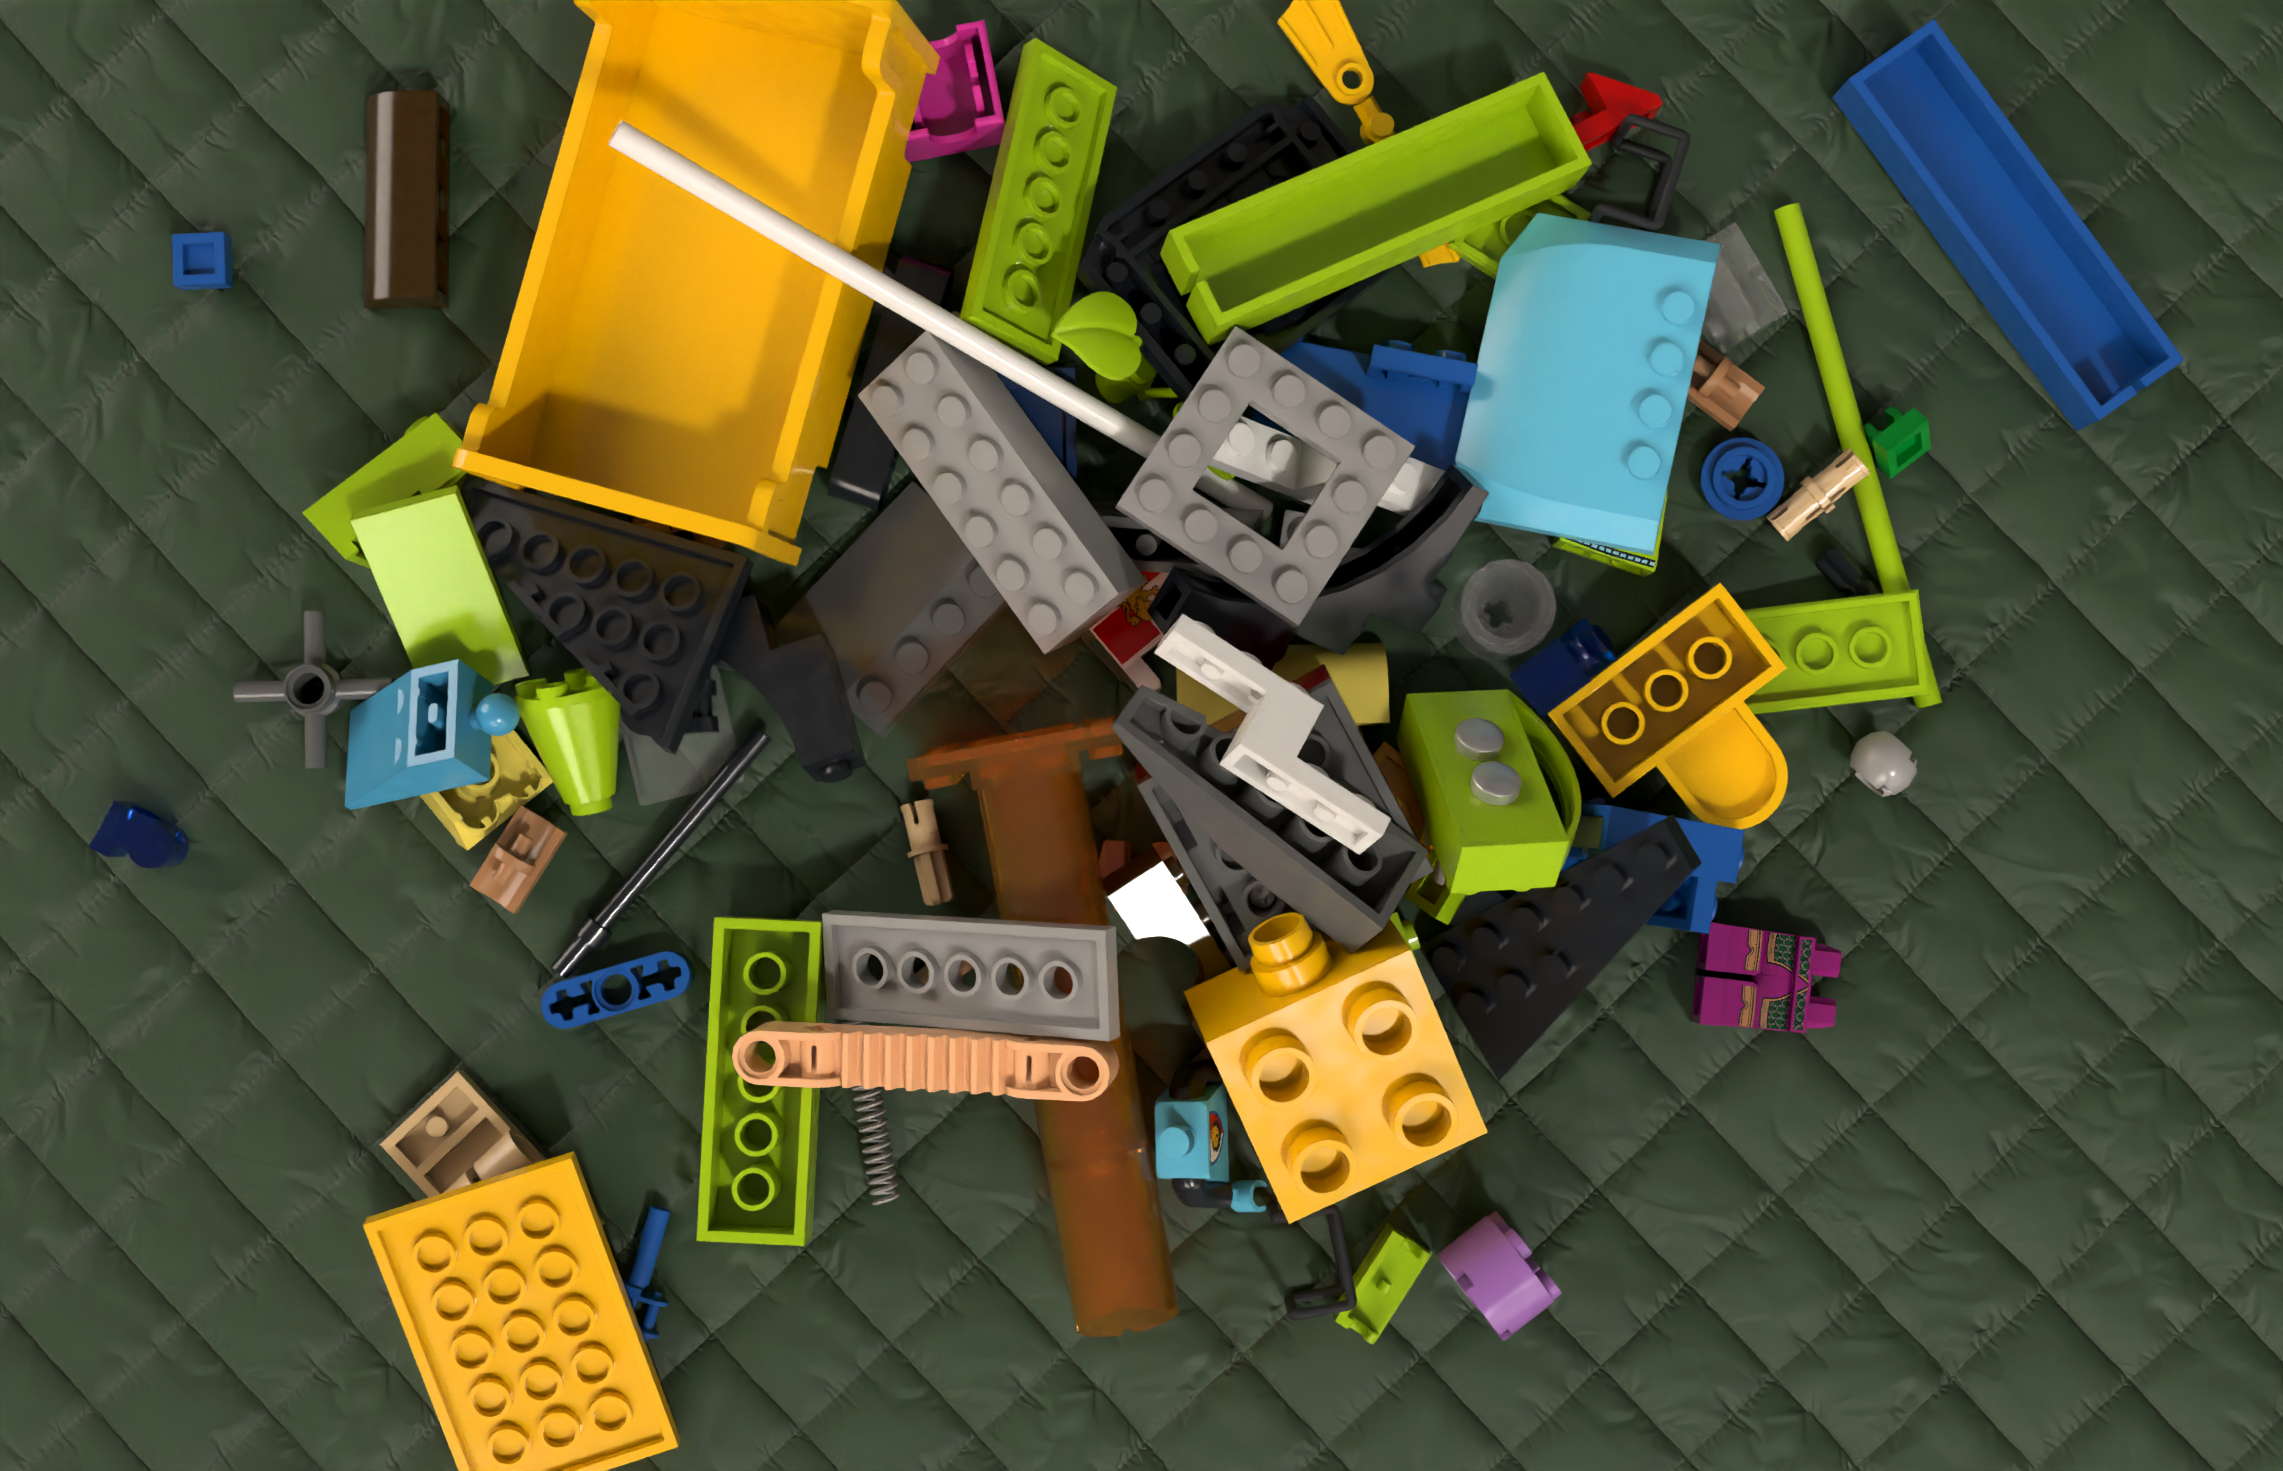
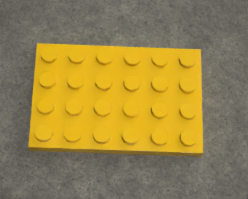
M574 1151L367 1217L363 1224L364 1230L458 1471H606L679 1447V1432Z

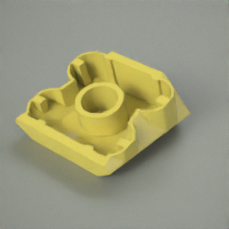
M513 730L503 736L491 735L490 781L420 795V797L455 838L457 844L468 851L512 816L520 805L528 803L553 783L546 768Z

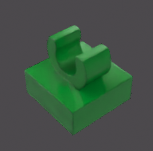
M1889 406L1885 409L1886 422L1890 426L1883 431L1876 430L1870 423L1864 426L1868 444L1874 448L1876 467L1889 479H1892L1931 449L1928 419L1914 407L1904 415L1894 407Z

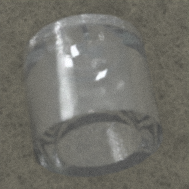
M1514 559L1491 561L1467 578L1455 594L1451 609L1453 630L1463 647L1477 657L1493 661L1516 658L1541 643L1553 627L1557 609L1554 590L1545 575L1527 562ZM1500 600L1507 604L1505 613L1512 618L1510 623L1502 622L1497 628L1489 625L1491 616L1484 612L1486 605L1490 607L1495 606Z

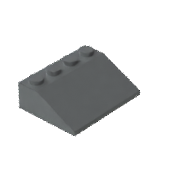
M912 481L774 626L777 639L784 646L821 633L835 651L852 712L875 734L885 738L1009 605L933 499Z

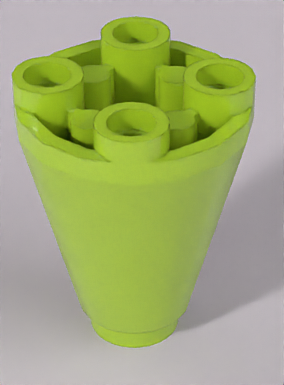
M585 667L564 672L565 681L547 683V679L542 678L516 684L517 696L514 699L519 707L520 716L563 803L569 804L571 815H591L611 809L613 807L611 796L616 793L621 705Z

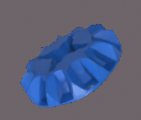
M1733 438L1722 442L1711 450L1700 467L1701 484L1699 489L1704 493L1709 508L1716 510L1725 516L1727 520L1750 521L1769 512L1776 505L1783 492L1784 471L1779 458L1770 447L1755 439ZM1748 460L1746 469H1748L1747 478L1761 487H1746L1734 499L1736 493L1733 491L1735 484L1728 480L1727 476L1721 475V473H1736L1745 464V461Z

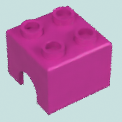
M985 20L956 25L957 31L953 35L929 42L940 56L935 75L926 73L905 148V158L908 162L1000 145L1005 121Z

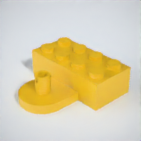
M1721 583L1713 586L1546 712L1612 798L1656 766L1683 803L1697 818L1708 824L1745 829L1761 823L1772 815L1780 805L1786 792L1788 770L1784 755L1744 700L1787 669V667Z

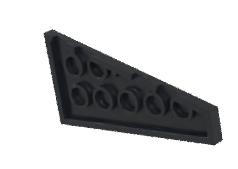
M1674 815L1561 870L1555 887L1531 888L1528 891L1518 892L1428 937L1420 943L1423 953L1498 1081L1512 1070L1523 1055L1537 1043L1547 1029L1573 1004L1608 966L1618 952L1633 939L1642 926L1702 864Z

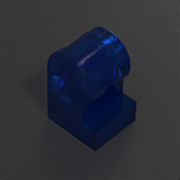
M114 800L89 848L106 857H126L128 853L133 862L144 868H172L184 860L189 844L185 832L177 825L132 801Z

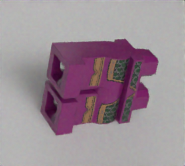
M1711 922L1709 934L1700 933L1696 968L1751 975L1750 981L1695 974L1690 1021L1703 1025L1733 1026L1805 1034L1807 1028L1833 1027L1835 1023L1836 1000L1833 998L1810 996L1812 975L1838 978L1842 952L1824 944H1817L1816 938Z

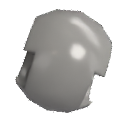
M1883 730L1869 733L1857 741L1850 753V768L1856 771L1855 776L1869 789L1883 797L1896 795L1910 786L1917 774V760L1911 757L1912 751L1894 735Z

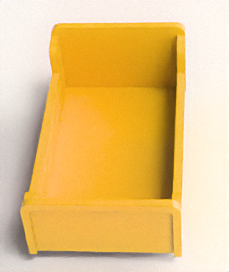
M573 0L575 5L595 22V27L490 398L487 404L479 403L472 410L461 448H456L451 467L519 491H524V488L528 487L737 544L779 562L797 567L802 549L795 546L794 542L814 471L817 466L827 469L874 300L608 145V142L619 122L624 120L882 272L912 165L905 158L906 144L926 73L936 74L940 56L897 0Z

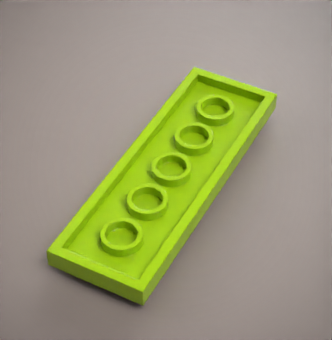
M1035 37L1023 45L960 319L1008 347L1046 366L1057 361L1062 343L1053 338L1051 334L1061 317L1070 307L1117 87Z

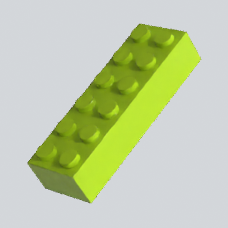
M735 916L714 917L696 1241L805 1246L812 1238L820 1088L769 1086L749 1083L740 1077L735 1070L732 1054L734 1046L740 1037L765 1022L824 1023L826 984L823 927L820 920ZM759 1041V1055L765 1062L774 1065L776 1059L774 1049L767 1042Z

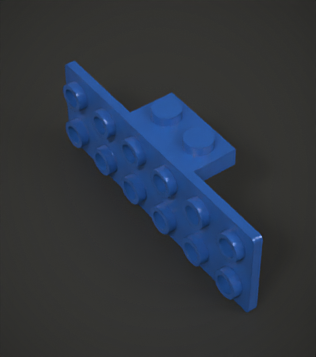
M1385 340L1383 346L1374 344L1370 355L1305 342H1299L1282 355L1283 358L1416 446L1409 457L1444 471L1451 464L1456 466L1455 458L1470 391L1475 384L1478 364L1466 362V355L1450 350H1436L1435 356L1414 352V345L1397 340ZM1253 408L1251 420L1298 438Z

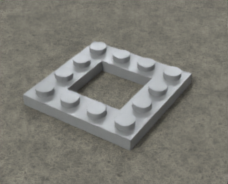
M1235 326L1115 508L1296 628L1304 619L1416 446ZM1248 405L1338 464L1283 549H1280L1192 490Z

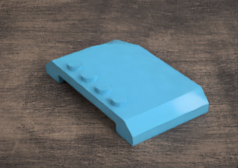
M1543 213L1535 215L1500 259L1477 360L1478 368L1475 384L1470 391L1455 458L1456 466L1466 470L1489 492L1482 504L1479 515L1474 521L1648 555L1654 554L1721 244Z

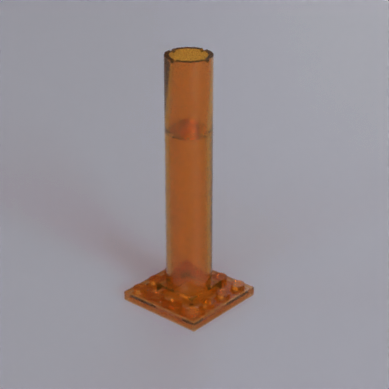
M1120 713L925 748L906 760L910 782L924 780L925 789L958 784V781L969 771L972 789L977 792L1000 920L1111 926L1082 771L1080 751L1089 750L1090 760L1123 754L1122 744L1124 742L1111 728ZM1009 963L1012 987L1021 991L1024 985L1023 974L1015 964ZM1057 966L1054 973L1055 983L1063 993L1070 994L1073 988L1072 977L1066 969ZM1119 970L1120 1037L1108 1041L1118 1053L1120 1065L1117 1076L1106 1090L1093 1100L1033 1099L1073 1322L1078 1334L1090 1337L1123 1335L1125 1329H1131L1133 1333L1147 1330L1168 1322L1179 1313L1178 1295ZM1085 1056L1076 1057V1070L1083 1078L1088 1080L1099 1079V1067L1094 1060Z

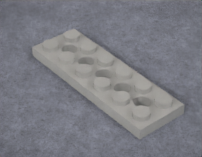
M832 910L822 913L828 1019L1111 1041L1120 1037L1116 926ZM870 954L875 955L882 963L883 976L881 980H877L868 969ZM916 957L921 958L929 969L927 984L922 983L914 974L913 962ZM962 960L969 962L975 970L976 982L974 987L968 986L960 977L959 966ZM1009 963L1015 964L1023 974L1024 985L1021 991L1014 989L1007 980L1006 970ZM1057 966L1066 969L1072 977L1073 988L1070 994L1063 993L1055 983L1054 973Z

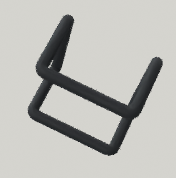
M1628 114L1613 135L1611 145L1616 149L1662 163L1646 215L1642 216L1608 204H1599L1595 207L1587 221L1598 223L1603 215H1607L1640 226L1642 231L1651 232V230L1661 228L1664 224L1689 148L1690 135L1688 132L1637 114ZM1632 125L1680 140L1673 162L1672 158L1666 153L1623 140Z
M1278 1199L1269 1201L1266 1206L1270 1221L1274 1224L1288 1222L1284 1212L1278 1211L1282 1209ZM1335 1203L1301 1219L1327 1215L1340 1284L1288 1294L1284 1302L1291 1320H1303L1349 1311L1356 1306L1357 1296L1341 1213ZM1344 1292L1346 1296L1344 1301L1297 1309L1296 1303L1342 1295Z

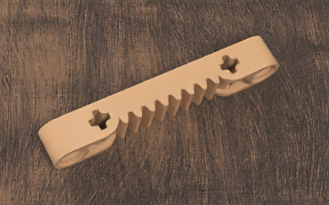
M788 1021L765 1022L739 1038L732 1054L733 1065L739 1076L747 1082L756 1085L825 1088L840 1085L842 1088L863 1086L864 1089L884 1087L885 1090L905 1088L906 1091L926 1089L928 1092L948 1090L949 1093L969 1091L975 1095L991 1092L995 1096L1006 1094L1016 1098L1088 1101L1098 1097L1115 1079L1120 1065L1118 1053L1108 1041L976 1030ZM759 1041L767 1042L774 1049L776 1056L774 1065L765 1062L759 1055ZM1085 1056L1094 1060L1099 1067V1079L1088 1080L1083 1078L1076 1070V1057Z

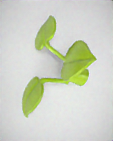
M1100 291L1084 297L1071 306L1055 326L1051 336L1072 349L1096 372V386L1100 394L1107 401L1120 403L1134 395H1137L1142 402L1150 398H1178L1171 388H1151L1156 370L1140 352L1139 347L1142 344V339L1135 335L1137 328L1136 315L1131 306L1116 294ZM1182 402L1178 403L1175 406L1173 411V418L1176 416V414L1182 407ZM1207 466L1214 474L1226 481L1232 480L1235 475Z

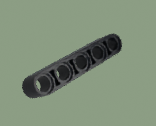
M903 254L893 279L946 309L954 281L955 269ZM884 307L828 486V496L880 511L885 501L899 452L858 397V394L926 331L887 307Z

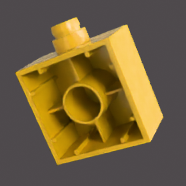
M1290 912L1274 916L1255 927L1248 937L1253 953L1250 968L1240 972L1239 968L1236 967L1183 991L1289 1224L1488 1133L1412 951L1390 919L1382 931L1355 952L1350 953L1322 930L1319 932L1311 930L1306 919L1300 913Z

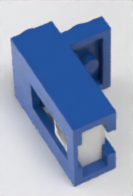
M1560 804L1558 814L1563 824L1562 808ZM1581 804L1579 824L1567 858L1583 860L1669 816L1609 805ZM1676 818L1702 864L1645 924L1709 934L1711 921L1717 911V897L1715 895L1717 882L1735 884L1737 882L1738 871L1744 861V847L1742 845L1744 830Z

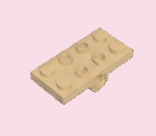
M464 1070L457 1071L380 1144L428 1197L546 1160ZM599 1217L601 1225L603 1226L605 1222Z

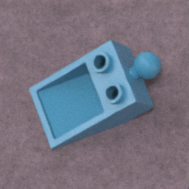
M459 659L410 670L350 710L345 807L354 810L490 781L491 735L503 736L516 728L520 719V710L517 703L508 695L502 693L493 694V683Z

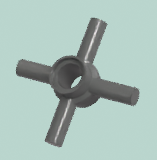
M304 611V664L291 670L285 680L235 682L233 696L237 703L287 701L294 711L305 717V769H327L326 716L336 712L345 700L370 698L394 682L395 678L343 679L335 668L326 664L325 611ZM319 676L324 683V693L319 701L312 704L307 698L306 689L309 682Z

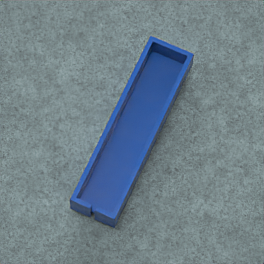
M1934 19L1850 77L1832 98L2076 431L2101 420L2135 396L2137 391L2146 388L2184 361L2181 354Z

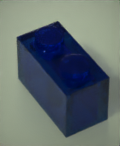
M1584 617L1509 676L1538 714L1543 717L1590 683L1612 664L1616 657L1611 652L1613 645L1607 634L1595 624L1591 626Z

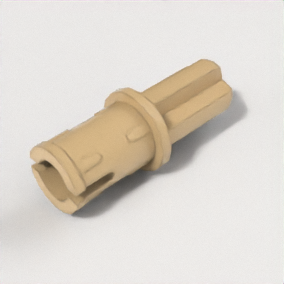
M933 799L915 801L913 806L911 803L905 804L900 807V810L903 813L912 850L907 853L908 859H914L924 903L927 906L947 903L954 898V891L944 854L949 848L948 844H942L933 808Z

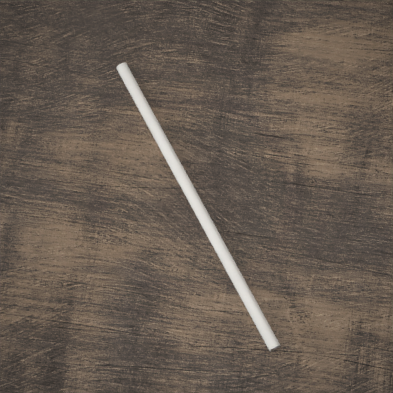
M621 120L615 128L608 142V145L1142 457L1147 459L1160 440L1161 436L624 120ZM1208 468L1205 469L1194 486L1230 508L1264 510L1263 523L1268 519L1273 509V502L1234 479L1226 481L1220 478Z

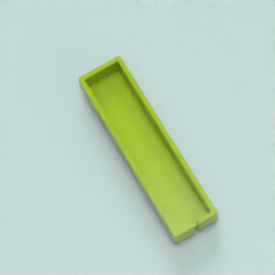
M1542 72L1169 230L1160 255L1180 295L1191 292L1186 307L1203 341L1209 347L1226 340L1235 326L1243 331L1249 330L1568 191L1576 186L1592 165V162L1545 72Z

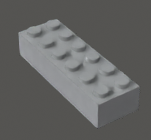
M925 331L858 394V397L1044 654L1074 642L1147 582L995 371L930 332Z

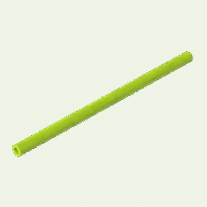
M1800 203L1786 205L1775 210L1774 214L1843 452L1850 448L1870 471L1867 477H1864L1853 486L1881 588L1883 593L1908 591L1910 587ZM1926 643L1931 694L1914 696L1913 700L1916 709L1942 703Z

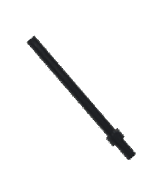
M758 726L751 731L596 914H588L575 929L577 936L551 965L558 974L568 979L593 948L599 950L613 934L611 927L772 741V738Z

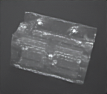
M1736 222L1704 240L1721 244L1702 333L1712 345L1718 344L1723 353L1774 325L1789 313Z

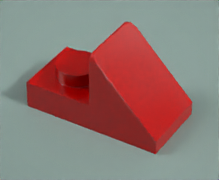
M1590 72L1584 77L1580 90L1593 116L1586 110L1574 115L1569 120L1585 151L1588 152L1611 140L1628 114H1637L1653 119L1663 103L1658 94Z

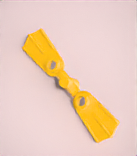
M1293 0L1277 23L1332 98L1343 105H1355L1353 108L1362 122L1360 127L1362 141L1370 146L1396 135L1393 130V118L1389 114L1382 112L1373 95L1368 97L1374 85L1373 73L1340 1ZM1353 71L1358 75L1360 79L1358 88L1349 89L1343 84L1342 76L1344 72ZM1450 242L1418 255L1419 261L1424 268L1437 264L1458 262L1461 257L1448 248Z

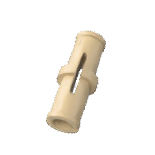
M1847 448L1829 466L1812 479L1807 476L1800 482L1802 487L1765 517L1788 542L1806 524L1823 511L1826 514L1835 508L1833 503L1864 477H1867L1870 471L1850 448Z

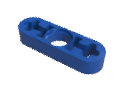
M664 951L551 985L545 991L541 1000L542 1014L552 1026L560 1029H569L675 998L684 994L691 987L694 980V968L691 961L684 954L677 951ZM664 960L668 961L670 967L679 966L682 976L674 979V989L670 990L666 982L646 986L651 997L643 998L644 984L641 976L636 971V967L642 965L643 976H648L662 971V961ZM614 974L625 976L632 985L631 997L622 1005L611 1003L604 994L605 982ZM590 980L592 981V997L600 1009L599 1013H593L594 1003L574 1008V1018L569 1019L566 1012H557L555 1003L562 1000L563 990L566 989L569 997L590 993V990L585 983Z

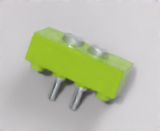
M1508 689L1407 694L1396 742L1424 818L1420 836L1421 843L1428 847L1430 845L1434 847L1438 858L1433 875L1434 881L1440 885L1445 883L1450 893L1473 895L1480 891L1514 890L1524 892L1531 888L1555 887L1559 873L1570 853L1579 824L1581 792L1575 770L1554 734L1531 708ZM1538 762L1551 779L1557 791L1562 808L1563 824Z

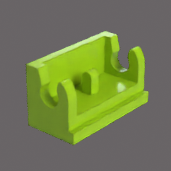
M1387 1223L1353 1276L1357 1296L1356 1306L1349 1311L1332 1314L1335 1322L1346 1329L1352 1328L1361 1334L1368 1343L1374 1345L1431 1257L1432 1251ZM1345 1292L1339 1297L1337 1302L1346 1300Z

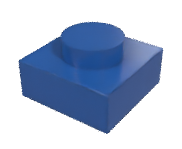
M225 232L172 234L173 286L180 290L233 288L231 236Z

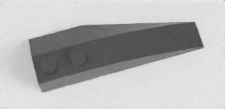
M1144 685L1138 688L1111 726L1145 770L1223 851L1261 884L1350 953L1355 952L1384 929L1429 852L1390 821L1383 836L1360 855L1219 765L1237 731L1232 729L1229 733H1224L1206 724L1205 715ZM1330 778L1331 780H1333L1334 782L1338 783L1339 785H1341L1342 787H1344L1345 789H1347V790L1350 791L1351 793H1354V792L1351 791L1349 788H1347L1344 784H1342V783H1340V782H1338V781H1336V780Z

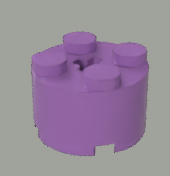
M1497 1211L1483 1217L1436 1254L1459 1287L1481 1314L1485 1316L1484 1319L1503 1342L1551 1305L1554 1299L1562 1294L1545 1270L1540 1268L1530 1256L1532 1252L1513 1228L1510 1229Z

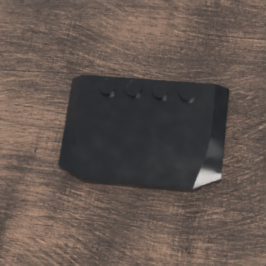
M1314 98L1303 99L1300 105L1277 107L1276 103L1257 106L1103 216L1076 273L1091 293L1100 291L1114 293L1131 306L1137 319L1135 335L1142 339V344L1139 347L1140 352L1183 404L1225 340L1209 347L1203 341L1186 307L1191 292L1180 295L1160 255L1169 230L1358 151ZM1404 262L1244 332L1282 356Z

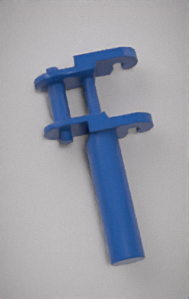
M656 1205L650 1206L629 1280L622 1279L634 1312L637 1301L649 1304L643 1325L639 1324L645 1342H648L649 1338L656 1339L659 1337V1332L653 1329L659 1307H666L669 1303L667 1299L661 1297L662 1293L659 1291H654V1294L645 1292L646 1287L650 1284L671 1212L667 1208Z

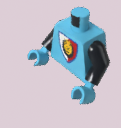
M1213 1058L1183 1064L1174 1072L1171 1085L1155 1102L1157 1177L1172 1181V1188L1177 1198L1188 1207L1227 1209L1231 1206L1236 1212L1265 1211L1267 1206H1257L1253 1200V1191L1256 1187H1267L1264 1181L1240 1180L1235 1181L1232 1185L1228 1183L1227 1088Z

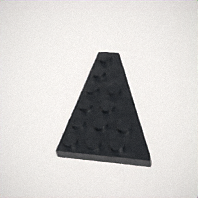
M467 475L460 493L490 568L665 752L676 755L754 564L744 555Z

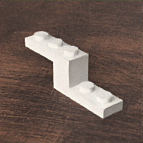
M1240 416L1209 463L1211 467L1311 505L1338 465L1304 441L1243 416ZM1408 457L1377 506L1406 517L1429 494L1445 471Z
M1182 614L1163 636L1154 653L1247 713L1219 765L1359 855L1381 838L1391 820L1390 817L1376 809L1374 803L1368 798L1351 793L1331 780L1322 768L1311 763H1305L1297 758L1324 705L1310 697L1308 692L1300 685L1287 682L1264 667L1261 661L1254 655L1240 651L1218 637L1208 625L1194 621Z

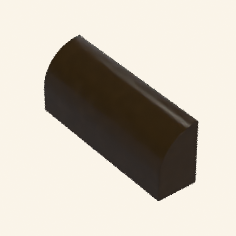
M400 90L374 94L366 101L364 307L366 309L449 308L450 104L437 90Z

